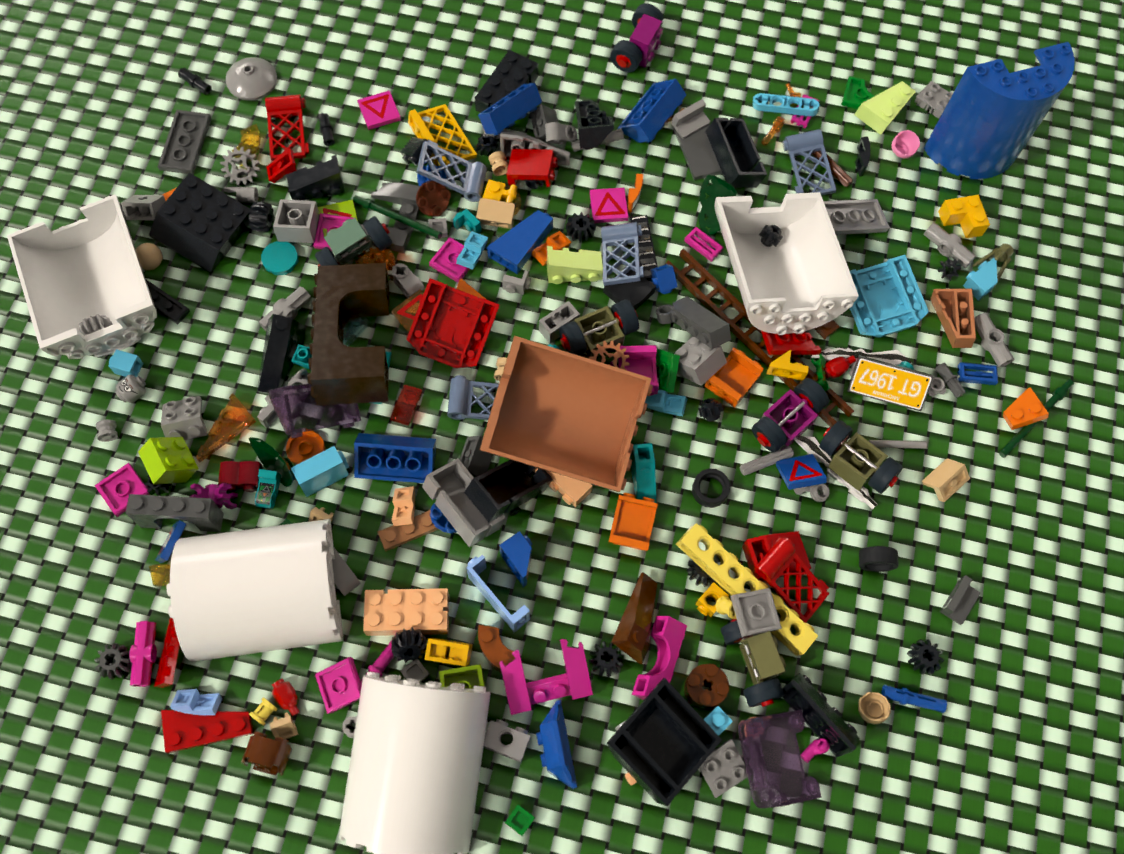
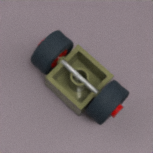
M623 300L613 304L611 310L608 306H605L559 327L561 344L569 353L581 355L586 352L588 358L594 357L591 350L597 351L596 345L599 344L602 347L603 341L610 345L612 340L614 346L618 343L621 344L620 346H623L624 336L639 330V321L631 303L628 300ZM607 348V349H605V350H606L607 352H609V351H612V350H614V349Z
M839 420L832 428L829 427L823 434L824 438L819 445L820 449L828 455L834 456L828 468L858 491L868 481V485L880 494L889 486L892 488L899 478L897 476L903 466L891 457L887 459L888 455L857 432L849 439L853 429Z
M733 619L730 621L731 623L721 628V633L726 645L742 643L739 647L753 682V686L743 691L749 707L772 705L774 700L784 696L781 683L776 678L785 672L786 664L784 658L779 656L777 651V640L775 636L771 635L770 631L741 637L737 619Z

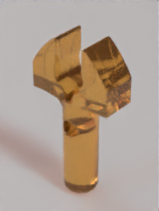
M778 116L775 119L772 128L761 141L763 145L766 146L775 133L781 130L785 123L783 117Z

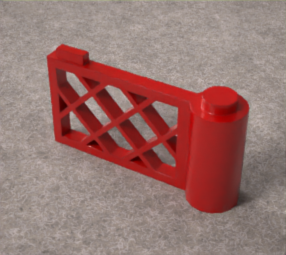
M300 94L265 98L271 161L282 155H274V151L279 146L285 150L283 152L285 153L296 144L301 147L302 152H293L294 159L306 158V154H309V144L305 143L303 108H306L305 98H301ZM299 115V119L295 124L289 121L292 116ZM279 117L282 121L276 126L272 123V118ZM285 123L292 126L287 132L280 129ZM295 129L300 132L296 139L290 136ZM277 131L283 134L278 141L273 138ZM286 138L293 141L288 147L281 144Z
M779 538L754 568L755 572L769 583L786 605L798 613L799 618L804 623L810 619L829 595L827 591L829 587L823 580L819 579L818 581L795 553L794 543L788 538ZM794 560L796 572H789V564ZM806 574L808 577V586H801V575ZM780 575H784V587H779L775 582ZM789 575H796V586H789ZM813 588H817L821 594L817 599L813 600ZM789 589H796L794 601L789 599ZM801 589H807V600H801ZM801 603H807V611L804 615L801 613Z

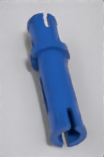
M887 685L882 687L881 694L887 699L898 701L901 705L910 704L944 713L947 709V701L944 699L910 692L906 688L898 689Z

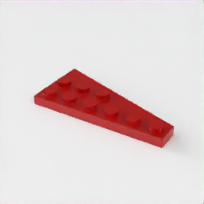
M761 330L768 355H783L791 350V355H819L822 351L819 345L816 346L811 340L813 337L809 332L778 335Z

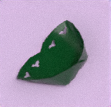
M708 175L704 179L699 195L702 205L699 213V225L702 232L706 235L715 234L721 230L715 213L716 197H732L737 194L732 185L713 175Z
M248 438L263 466L267 470L280 473L282 475L280 483L283 486L289 487L292 485L295 476L291 470L294 467L288 458H283L271 445L262 439ZM285 464L288 468V471L283 470Z

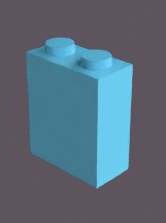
M335 446L291 468L306 497L349 476L347 460L341 450L337 452Z

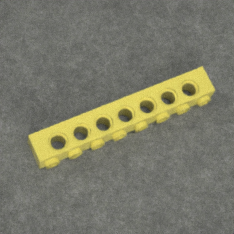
M695 523L676 543L686 555L731 596L746 593L745 583L750 586V592L768 588L763 581L757 580L753 576V572L749 568L743 567L734 554L728 553L719 540L713 539L702 525ZM699 542L704 543L705 551L699 548ZM714 555L719 557L720 565L715 563ZM730 569L735 572V579L730 577ZM772 593L776 610L781 616L780 624L782 629L771 631V633L794 655H803L818 635L810 624L804 623L799 618L796 611L783 604L784 601L781 597ZM791 625L796 629L795 635L790 631Z

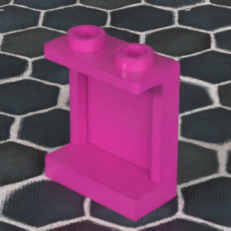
M656 345L620 346L621 350L626 348L624 355H629L625 362L630 363V365L624 366L627 371L651 378L650 384L653 387L650 396L658 394ZM621 357L618 358V368H620L622 364Z

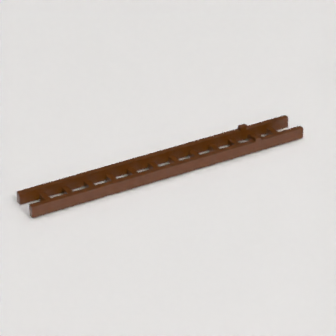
M684 248L680 251L679 256L689 264L688 266L679 271L669 260L665 263L673 266L676 279L710 312L727 322L730 331L767 367H769L771 362L782 356L774 355L770 358L762 350L766 346L764 340L757 345L749 338L756 330L762 334L761 330L752 326L744 333L736 325L742 318H745L751 324L745 306ZM692 269L701 276L695 283H692L685 276ZM705 281L714 288L706 296L697 288ZM717 293L727 301L719 308L710 300ZM730 305L740 313L733 320H730L723 313ZM791 355V363H801L807 366L796 355ZM808 368V374L805 379L809 378L817 382L818 376ZM778 376L794 392V388L798 384L791 378ZM830 388L825 392L833 403L825 410L822 409L817 415L832 428L837 421L828 414L837 406L848 417L853 414L854 410Z

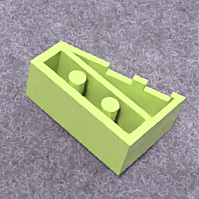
M902 81L863 102L854 115L881 135L916 91Z
M547 246L548 283L560 284L562 282L578 283L580 281L595 282L602 280L603 265L601 252L581 249L579 252H571L569 248H563L562 251L553 250V246Z

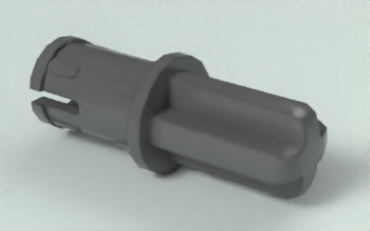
M942 363L935 368L945 385L949 387L956 398L965 394L964 388L957 380V375H953L946 363Z

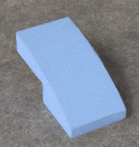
M197 689L177 690L170 708L171 710L193 715H216L222 697L219 693L200 694Z

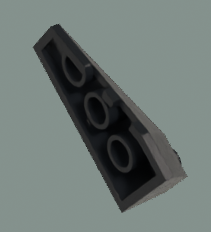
M593 100L575 101L580 149L590 150L598 147L614 129L613 119L610 116L607 117L605 111H600L599 106Z
M273 314L268 319L257 392L266 394L278 392L293 365L291 360L298 344L303 346L306 327L293 318Z

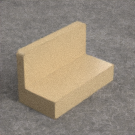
M480 198L476 218L484 225L512 229L515 204Z
M946 459L923 479L922 483L933 488L938 500L945 502L970 477L965 464Z

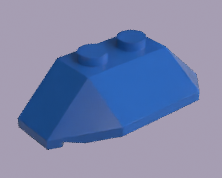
M557 700L541 723L540 732L536 733L538 746L543 745L544 754H540L542 767H547L548 773L571 789H577L561 700Z

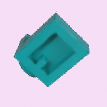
M467 208L457 213L453 218L456 230L464 225L469 232L473 231L478 234L482 232L481 222Z

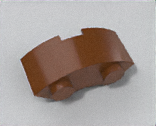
M484 625L478 626L479 644L485 659L495 670L502 673L500 661H503L505 666L515 660L513 656L514 651L509 650L502 643L499 628Z

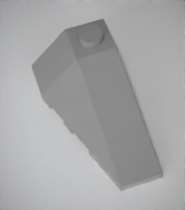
M503 130L504 132L500 133V149L505 153L506 158H510L512 149L554 150V156L557 157L559 165L569 166L570 152L522 132Z

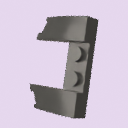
M382 183V187L377 192L373 191L371 193V198L400 204L401 208L398 214L414 221L417 220L420 210L416 203V194L420 186L405 183ZM395 221L393 228L387 227L390 231L388 235L393 244L386 249L405 254L414 228ZM360 224L366 232V234L369 235L366 229L364 228L363 224Z

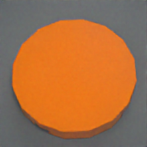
M301 430V432L293 434L286 444L287 457L294 465L326 450L322 437L312 430Z

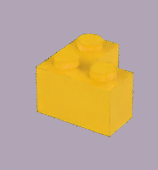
M979 195L945 200L938 211L943 226L960 224L965 238L983 236L990 226Z

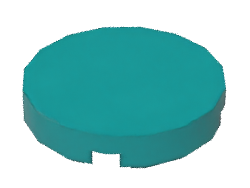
M275 241L264 248L261 254V261L265 270L274 275H285L290 273L295 265L298 264V253L289 242Z

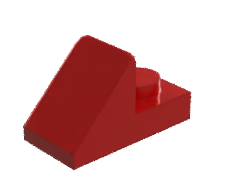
M292 149L287 150L266 166L270 182L275 183L283 176L296 171Z

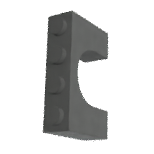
M129 494L125 513L141 528L161 529L163 518H171L193 523L200 531L221 532L224 515L211 498Z

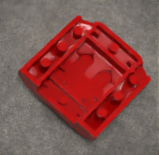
M430 278L406 340L420 355L454 368L476 367L500 305Z

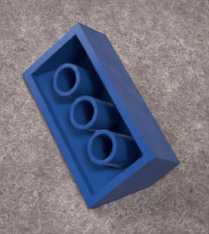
M677 79L653 83L617 129L621 128L623 134L639 143L651 142L656 137V133L664 127L667 119L673 115L674 110L682 104V100L686 96Z
M359 433L354 442V478L424 483L426 476L434 471L436 439Z

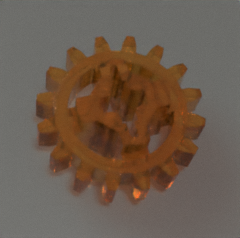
M378 247L376 249L369 248L368 252L363 251L364 255H358L359 259L355 260L356 264L386 263L387 271H392V266L396 265L395 257L391 250L384 249L380 251Z

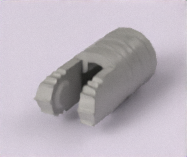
M224 187V191L227 193L236 192L237 198L233 199L240 203L258 202L257 187Z

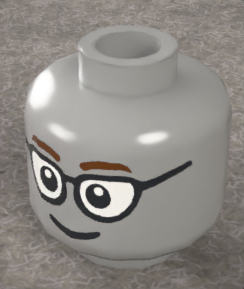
M127 375L117 383L116 395L125 403H134L146 393L144 387L146 383L140 376Z

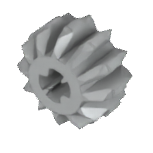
M97 314L93 317L90 316L88 319H83V322L79 323V331L85 336L113 324L106 315L100 316Z

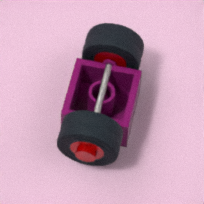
M648 3L639 5L632 16V24L635 30L630 37V41L621 40L617 42L611 51V62L619 70L633 72L639 65L646 67L648 62H652L655 50H658L661 45L660 38L663 33L661 27L664 21L662 12L656 6Z
M806 378L794 388V392L790 389L764 412L762 418L753 425L752 432L761 445L771 452H777L784 444L787 447L790 446L815 423L818 417L817 413L828 405L829 397L817 382Z

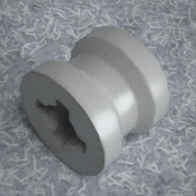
M107 419L96 423V429L99 431L97 434L99 441L109 442L118 438V433L115 431L117 427L116 421Z

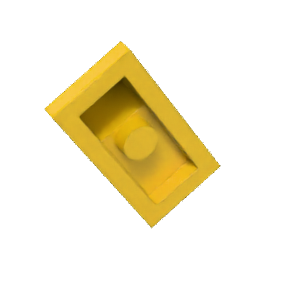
M791 350L770 363L767 374L803 381L808 374L809 366L801 363H790Z

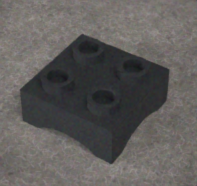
M631 269L626 275L633 276L636 275V272ZM640 277L641 281L604 286L603 292L615 303L628 300L636 310L655 293L656 286L644 277Z

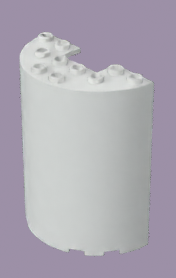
M820 192L786 194L781 207L751 208L753 202L751 196L716 197L715 213L748 319L754 327L764 332L778 335L801 334L834 320L853 306L859 295ZM765 225H776L781 229L780 235L783 238L776 247L774 245L767 247L762 244L759 234Z
M116 194L80 207V211L86 217L85 219L62 226L54 231L44 222L7 235L39 347L47 354L56 357L59 354L67 355L68 359H83L84 355L93 354L95 357L115 353L116 349L121 351L141 340V335L149 333L154 327V319L157 318V312ZM97 314L100 316L106 315L113 324L85 336L79 331V323L83 322V319H88L90 316L93 317Z
M331 519L180 538L175 543L172 553L170 583L167 584V594L171 597V605L168 608L169 616L173 618L177 638L185 658L191 662L344 641L340 602L336 600L332 559H335Z
M367 672V675H363L339 839H346V844L354 848H361L362 845L367 846V852L376 854H468L491 692L486 691V687L474 686L473 689L465 688V684L452 683L448 687H441L440 682L428 681L424 685L419 684L420 680L407 678V680H401V676L388 674L384 678L380 677V673Z

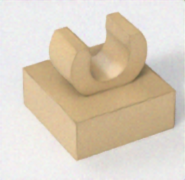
M315 507L310 512L309 521L331 519L332 521L334 513L331 512L328 515L325 513L324 507L320 509Z
M285 713V717L279 720L277 717H274L273 722L269 723L270 730L275 738L287 739L298 735L297 727L288 713Z

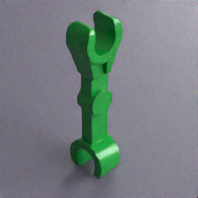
M819 354L820 358L817 361L812 358L811 362L817 370V383L827 391L830 387L825 379L824 365L826 359Z

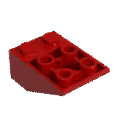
M799 531L768 534L747 539L744 542L742 548L749 569L757 580L765 581L755 572V566L779 538L790 539L794 543L795 553L808 569H812ZM794 560L789 564V572H796Z

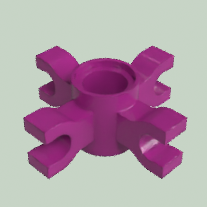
M194 483L190 486V489L197 491V495L193 494L189 497L211 498L219 508H222V505L228 509L237 508V504H233L230 498L238 497V493L226 494V491L231 488V484H209L203 488L201 485Z

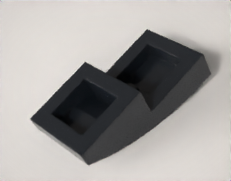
M868 136L861 137L857 146L859 154L855 165L859 177L863 176L870 160L871 151Z

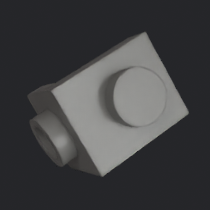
M524 271L522 279L504 274L502 280L503 290L524 295L525 289H529L531 283L529 271Z

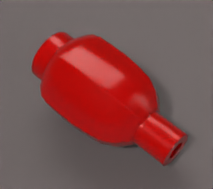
M853 355L848 358L836 357L828 361L824 368L825 377L827 379L830 377L835 379L848 371L850 364L856 361Z
M283 678L273 683L272 696L282 709L289 710L292 717L300 713L296 706L298 697L291 683L285 682Z

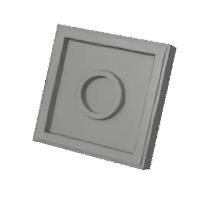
M770 588L730 596L741 637L782 629Z

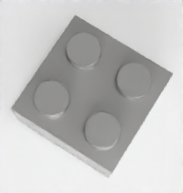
M280 199L273 225L278 241L314 243L320 216L316 201Z
M696 337L690 338L675 352V354L680 355L677 374L700 386L727 363L721 346L711 349Z

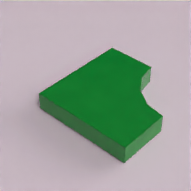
M848 77L841 103L842 106L858 109L863 102L874 97L867 90L864 79Z
M657 348L656 368L659 373V389L674 393L680 355Z

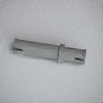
M622 129L612 131L600 145H609L610 142L623 140ZM579 140L571 141L574 152L583 150L580 149Z

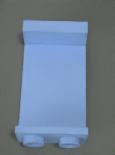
M483 555L479 558L476 556L468 562V567H466L468 578L513 632H516L530 620V611L525 605L511 615L478 576L486 569V561Z

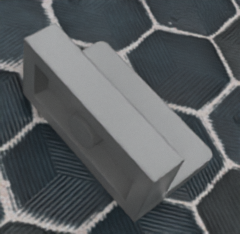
M703 99L674 115L671 124L681 138L684 139L709 125L710 120L703 112L706 106Z

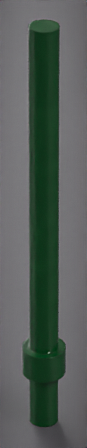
M357 195L353 197L354 202L362 205L363 208L369 211L374 210L437 239L442 237L441 232L375 204V201L371 199H364Z
M1068 379L1061 387H1058L1052 393L1053 396L1043 405L1047 412L1067 395V391L1074 385L1071 379ZM1038 422L1024 426L999 452V455L1005 458Z

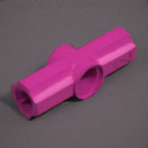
M136 622L134 645L130 648L129 655L130 662L132 663L130 686H150L152 663L156 661L157 648L154 644L157 624L155 622Z

